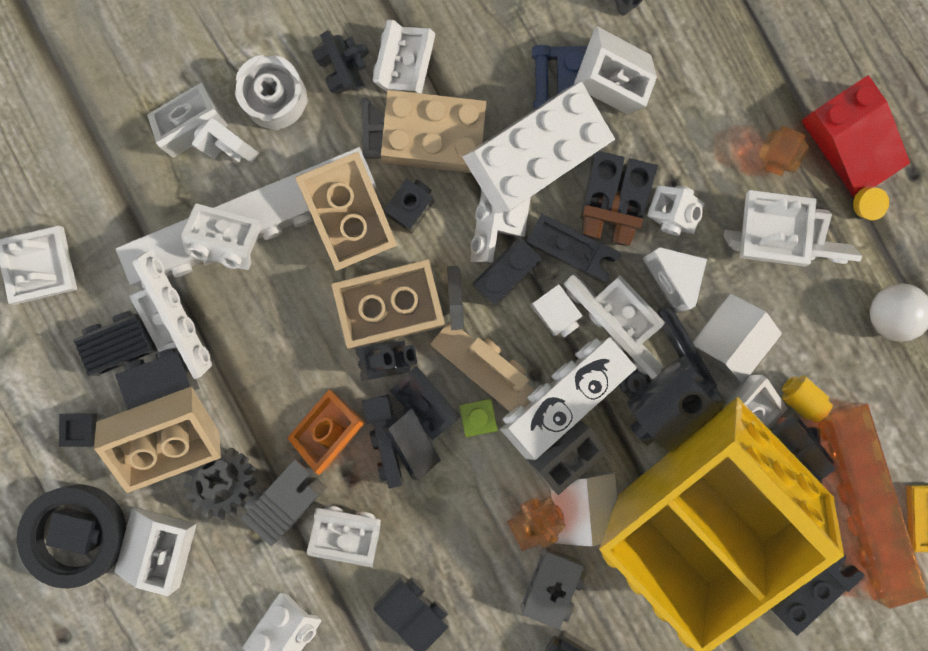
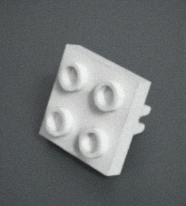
M749 190L746 193L740 258L804 267L810 265L817 199Z
M54 226L0 239V267L8 304H20L77 290L64 227Z

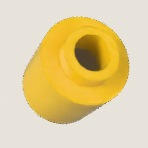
M805 375L798 378L792 376L781 389L784 392L782 400L805 420L818 423L829 414L833 407V404L829 401V396Z

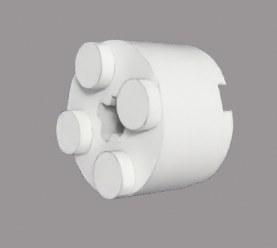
M258 55L246 61L237 72L235 91L237 102L256 124L276 131L290 126L302 115L308 102L306 88L294 66L285 58L276 55ZM270 89L275 92L272 96L267 94Z

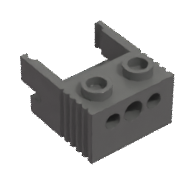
M303 457L299 461L295 459L268 489L264 487L249 499L244 505L248 511L241 519L272 547L324 492L327 486L319 479L308 485L307 480L315 472Z

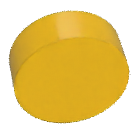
M876 187L861 189L853 201L855 213L859 217L868 220L881 218L889 207L887 193L883 189Z

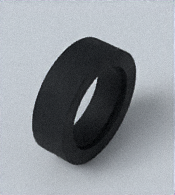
M83 484L54 489L35 499L22 515L17 530L18 553L25 568L40 582L61 589L80 587L104 575L117 563L126 531V521L116 501L101 489ZM63 504H76L88 509L100 524L102 532L100 549L96 557L85 566L71 567L61 564L51 556L46 548L44 541L45 524L51 513Z

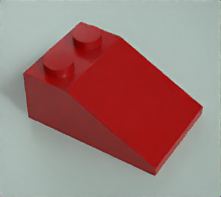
M869 75L801 120L854 198L861 189L876 187L910 164L888 102Z

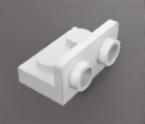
M212 117L208 122H203L194 133L195 139L192 145L213 159H216L220 152L224 151L238 162L245 158L253 163L259 155V152Z
M195 203L181 234L184 251L197 260L207 259L222 263L231 269L241 268L249 270L251 265L250 254L260 232L261 223L257 219Z

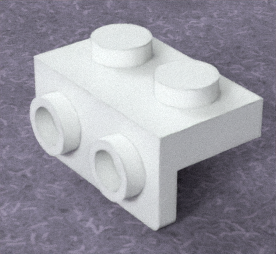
M387 20L384 32L381 35L378 59L373 70V82L385 91L394 90L422 94L435 33L430 28L401 27L396 21Z
M324 506V509L315 508L314 524L307 555L373 567L381 520L375 519L373 514L367 512H357L356 515L343 513L342 509L335 506Z
M279 593L242 648L245 651H302L304 646L314 638L316 629L322 620L317 615L307 614L288 594Z

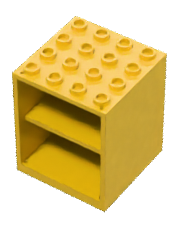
M738 396L672 453L669 452L618 494L599 548L606 563L612 568H617L627 578L630 588L636 594H642L652 605V609L657 617L664 622L667 621L677 631L681 642L687 648H693L695 651H712L844 557L834 496Z

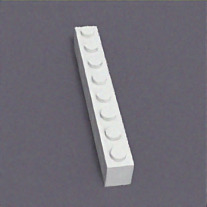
M360 147L214 208L260 220L261 229L257 239L264 237L265 240L281 235L283 233L282 229L293 224L294 227H300L313 221L295 179L296 176L358 151L374 190H377V186ZM189 218L115 248L130 285L145 288L132 260L149 250H153L155 256L162 262L166 277L172 274L174 277L186 275L193 271L192 266L201 262L204 265L215 263V261L207 259L197 260L185 253L181 234Z

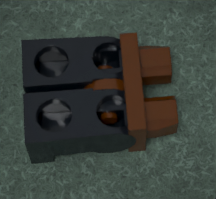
M597 151L592 156L590 174L580 218L584 219L582 234L599 240L603 224L614 226L615 229L611 243L628 247L632 242L635 232L642 227L643 217L658 165L631 158L624 163L625 157ZM620 176H622L621 183H620V187H619V191H618L617 189H618V185H619V181H620Z

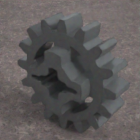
M220 446L221 458L198 466L195 470H188L186 473L192 479L185 482L183 486L191 490L185 496V499L193 503L191 508L194 511L202 512L201 515L208 519L214 516L219 520H224L226 512L235 517L237 516V506L245 508L246 501L244 499L246 496L252 497L255 494L249 489L250 485L256 484L258 480L250 476L256 469L248 463V457L242 453L239 454L234 448L230 447L226 451ZM214 481H215V482H218V483H220V482H227L228 485H225V484H222V483H221V485H220V484H214L213 482H214Z

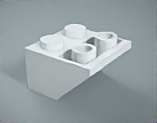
M597 26L594 28L574 85L582 81L590 96L625 114H630L647 106L657 75L650 54Z
M133 507L115 573L135 588L165 596L171 595L180 588L197 524Z

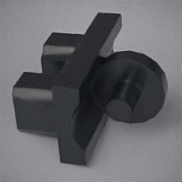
M329 30L322 33L320 37L323 42L312 50V54L321 67L325 68L331 63L334 64L336 71L325 77V82L330 92L339 94L349 89L358 92L365 88V84L358 71L366 68L363 58L369 54L366 44L356 45L352 37L343 40L341 35L334 36Z
M405 340L355 348L356 354L360 359L358 366L362 369L360 374L361 381L409 373V366L417 364L414 345L405 346Z

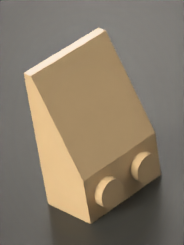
M358 151L295 177L335 271L397 246Z

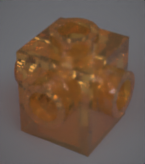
M551 496L539 501L538 497L524 502L520 505L521 510H518L507 521L522 551L539 544L541 548L554 544L559 540V533L566 527L563 512L558 505L554 504Z

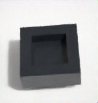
M97 413L59 414V447H93L95 444Z

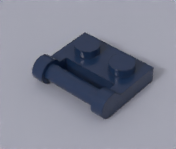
M537 45L531 48L532 59L535 60L536 100L533 101V110L549 100L548 60H556L557 94H559L566 88L574 85L588 46L550 47L548 45Z

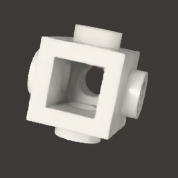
M657 185L647 217L662 226L661 230L665 233L679 236L681 232L694 234L697 224L701 220L705 203L695 197L694 191L687 187L675 186L673 188Z

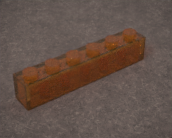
M852 403L831 409L829 414L818 423V428L820 429L822 439L827 441L831 457L839 466L834 471V473H837L840 483L837 490L842 503L847 506L850 515L847 518V524L852 535L858 541L860 549H857V556L862 567L866 569L870 580L867 581V589L874 601L889 609L928 598L869 405L867 403Z

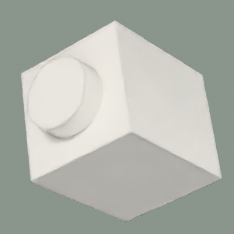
M559 284L530 305L553 337L559 333L565 337L579 327L576 321L582 317V314Z

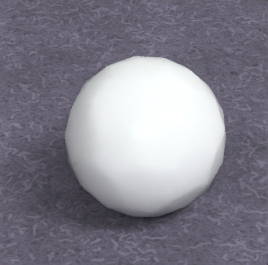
M910 284L889 285L881 290L872 301L870 319L874 328L888 340L897 342L911 341L920 337L928 329V296L921 289Z

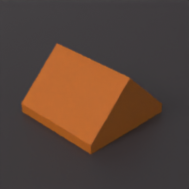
M329 389L287 439L311 469L320 475L326 471L364 427L366 419L334 391Z

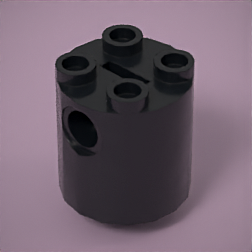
M683 355L680 359L676 358L627 401L630 411L637 419L630 425L636 436L647 446L655 440L660 446L671 453L723 409V406L727 404L720 396V392L708 378H702L697 372V367L686 355Z

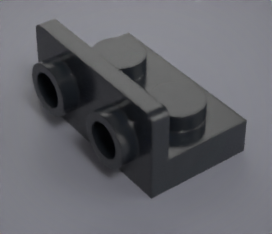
M417 366L389 390L404 408L413 409L423 429L432 440L461 417Z

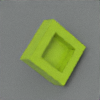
M491 399L459 405L465 437L498 431Z

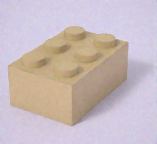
M387 90L381 149L382 164L472 173L462 156L483 142L486 101Z
M429 259L331 284L347 349L353 350L358 347L369 346L446 326Z
M192 386L96 422L94 449L126 493L221 458L219 431Z

